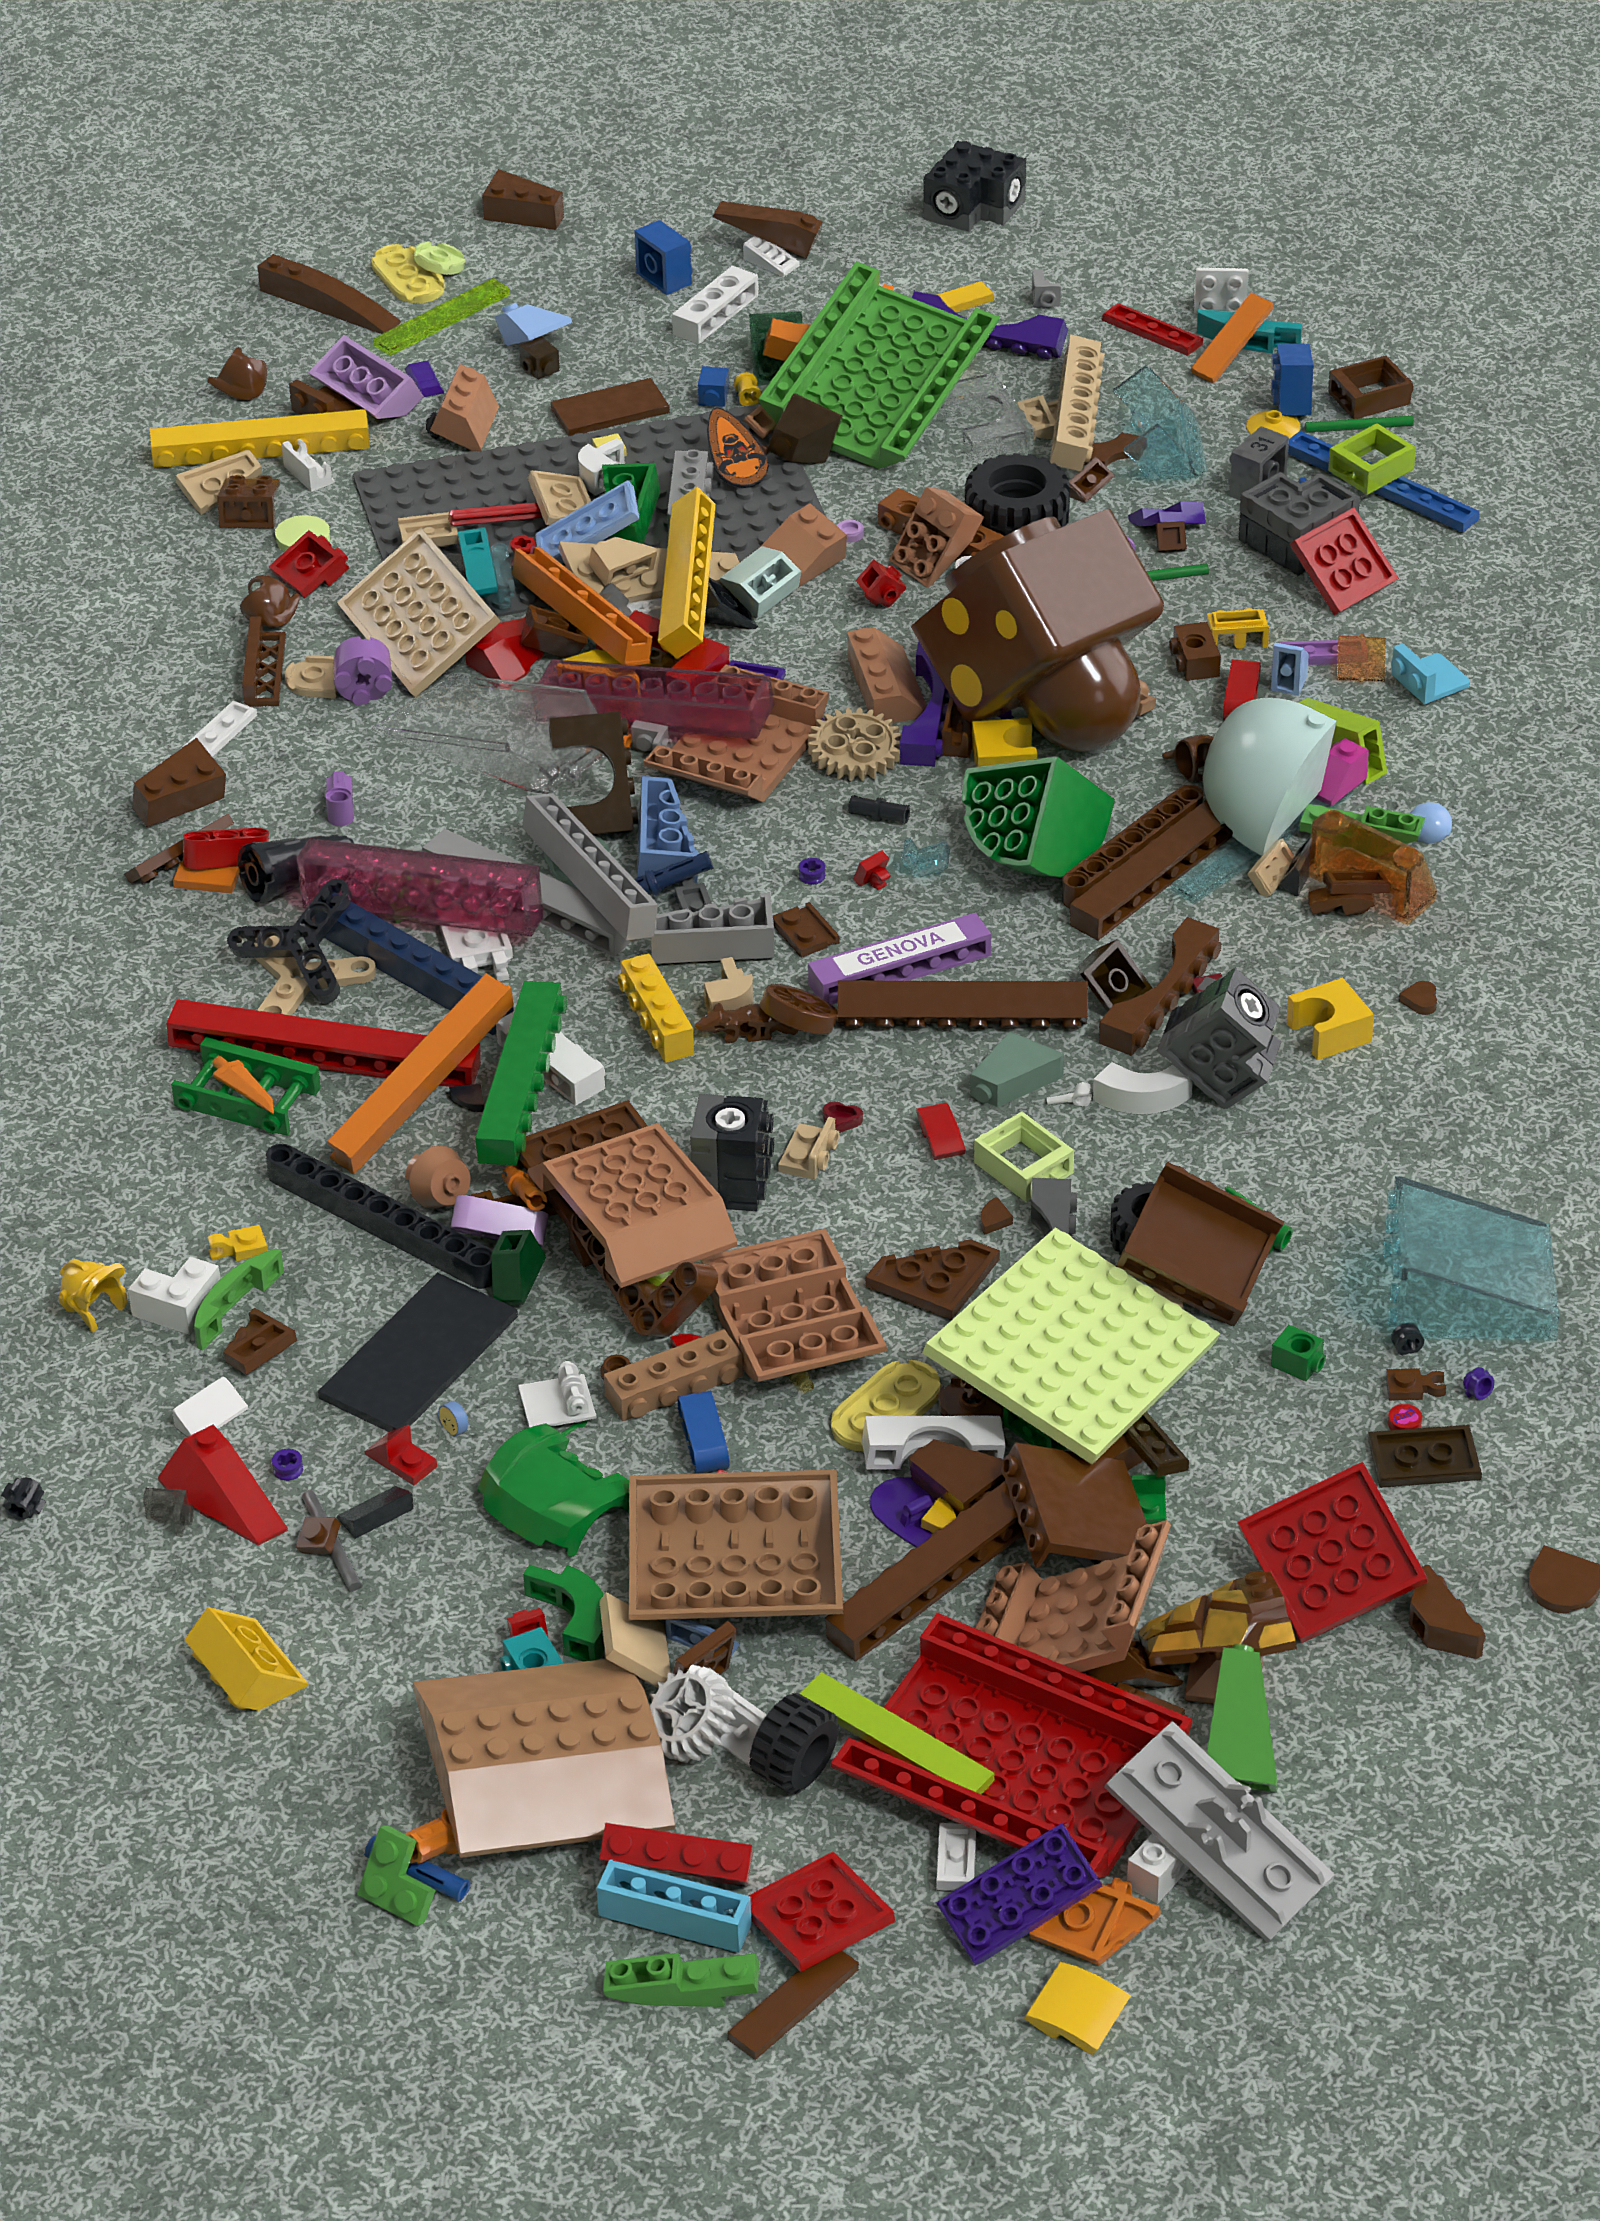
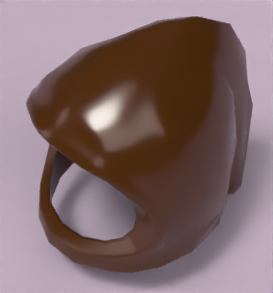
M237 347L226 361L218 377L209 376L207 382L229 396L240 400H251L263 393L267 382V364L263 360L244 355L242 349Z
M259 575L252 578L248 583L249 594L241 602L240 610L248 620H250V616H261L262 626L277 628L291 620L297 609L300 595L295 593L291 597L287 587L282 582L270 576ZM259 582L261 586L252 591V584Z
M1203 734L1185 737L1176 743L1175 749L1162 753V758L1174 759L1178 770L1187 781H1203V775L1198 774V768L1205 765L1209 747L1214 737Z

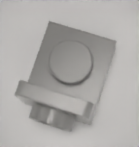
M1043 269L1032 270L1034 307L1060 306L1061 285L1059 283H1049V279H1044Z
M635 720L632 724V748L651 752L657 745L672 748V739H669L668 726Z

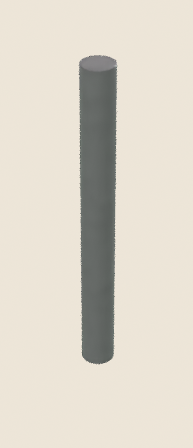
M314 1490L305 1491L302 1494V1498L311 1516L327 1517ZM337 1537L331 1556L348 1590L352 1592L361 1589L362 1584Z

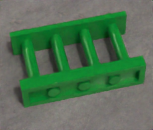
M205 1037L200 1044L203 1067L191 1084L176 1080L171 1084L174 1106L180 1107L185 1111L192 1110L263 1129L268 1133H278L286 1136L290 1133L288 1110L299 1094L305 1093L316 1096L321 1089L318 1066ZM218 1056H222L228 1062L241 1061L266 1092L269 1091L271 1086L286 1088L287 1091L274 1107V1114L263 1109L248 1098L232 1096L235 1090L225 1084L219 1092L203 1088L217 1070L213 1066V1060Z

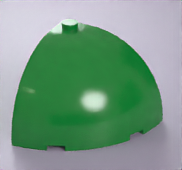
M1057 756L966 768L962 788V802L966 805L964 821L972 840L978 848L991 859L1007 868L1041 877H1063L1068 871L1102 846L1115 802L1114 798Z

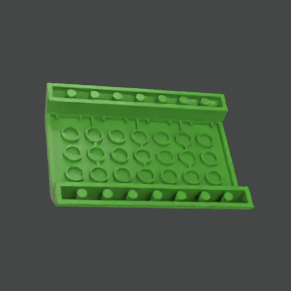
M856 261L762 393L759 403L776 424L794 393L842 415L843 417L831 450L881 469L904 461L998 324L1000 317L975 308L968 320L879 286L880 270Z

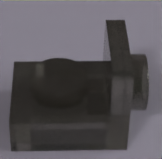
M145 1487L143 1502L146 1519H152L157 1522L174 1521L176 1537H183L186 1525H192L194 1515L193 1505L188 1504L186 1490Z

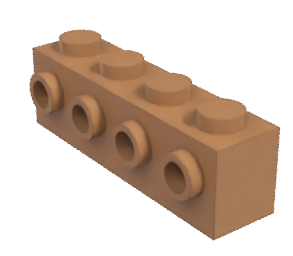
M723 1329L605 1373V1397L622 1421L639 1418L649 1411L675 1404L677 1396L705 1392L723 1383L734 1382L737 1378L743 1376V1356L731 1337Z

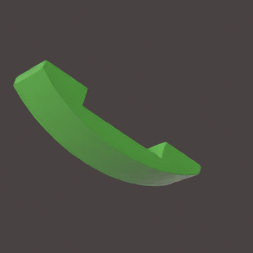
M277 1248L244 1261L229 1271L212 1287L202 1301L195 1318L194 1329L198 1349L203 1351L223 1331L221 1318L253 1287L264 1292L284 1273L281 1250Z

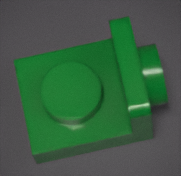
M1150 1474L1132 1475L1131 1481L1147 1524H1155L1167 1520L1165 1499L1166 1477H1157Z

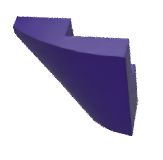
M1180 501L1166 509L1141 508L1128 515L1129 521L1139 526H1155L1156 523L1184 521L1185 525L1206 524L1203 502Z

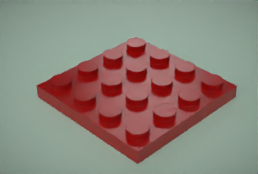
M1363 1461L1237 1522L1261 1570L1265 1573L1271 1572L1284 1597L1287 1616L1301 1643L1428 1583V1577Z

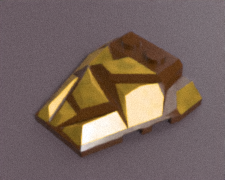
M1264 1571L1249 1572L1243 1578L1235 1579L1209 1594L1179 1605L1175 1609L1149 1621L1138 1631L1140 1644L1150 1666L1195 1662L1199 1658V1653L1209 1652L1211 1655L1216 1654L1217 1660H1222L1223 1647L1232 1648L1234 1644L1253 1647L1254 1652H1260V1657L1297 1649L1291 1622L1287 1616L1284 1597L1271 1572L1265 1573Z

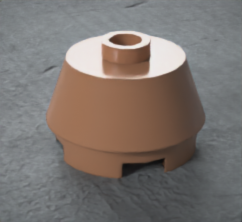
M431 1146L422 1154H415L411 1158L405 1174V1179L409 1180L412 1193L410 1195L421 1206L429 1209L454 1205L456 1196L466 1195L470 1187L471 1178L467 1166L460 1156L447 1146Z

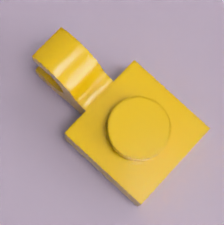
M260 1225L228 1231V1238L222 1234L208 1236L211 1247L208 1251L211 1260L234 1255L236 1261H240L268 1251Z

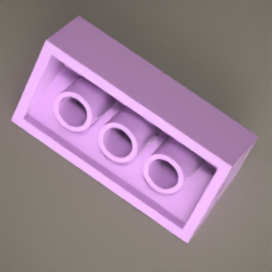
M345 335L308 372L310 376L361 409H366L367 413L377 419L406 416L424 397L410 376Z

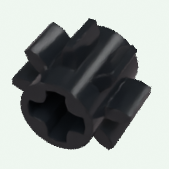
M15 1478L13 1484L7 1483L1 1494L6 1499L3 1507L15 1519L24 1520L31 1518L34 1513L40 1514L46 1503L41 1498L44 1490L32 1478Z

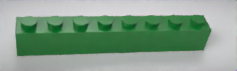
M523 982L475 1137L478 1164L516 1166L519 1154L525 1152L526 1132H531L532 1112H537L538 1092L543 1091L544 1072L548 1073L550 1067L549 1054L555 1051V1034L560 1033L561 1014H566L567 996L562 995L561 983Z

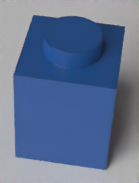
M702 366L698 381V404L725 407L729 392V368Z

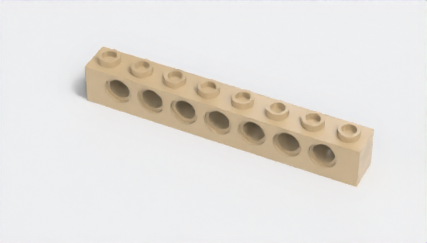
M1070 334L1063 360L1050 462L1051 464L1055 463L1060 467L1080 472L1084 462H1090L1093 451L1095 418L1098 410L1097 403L1100 395V378L1104 353L1100 352L1101 342Z

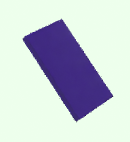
M1063 1823L940 1899L936 1904L976 1966L1103 1885Z

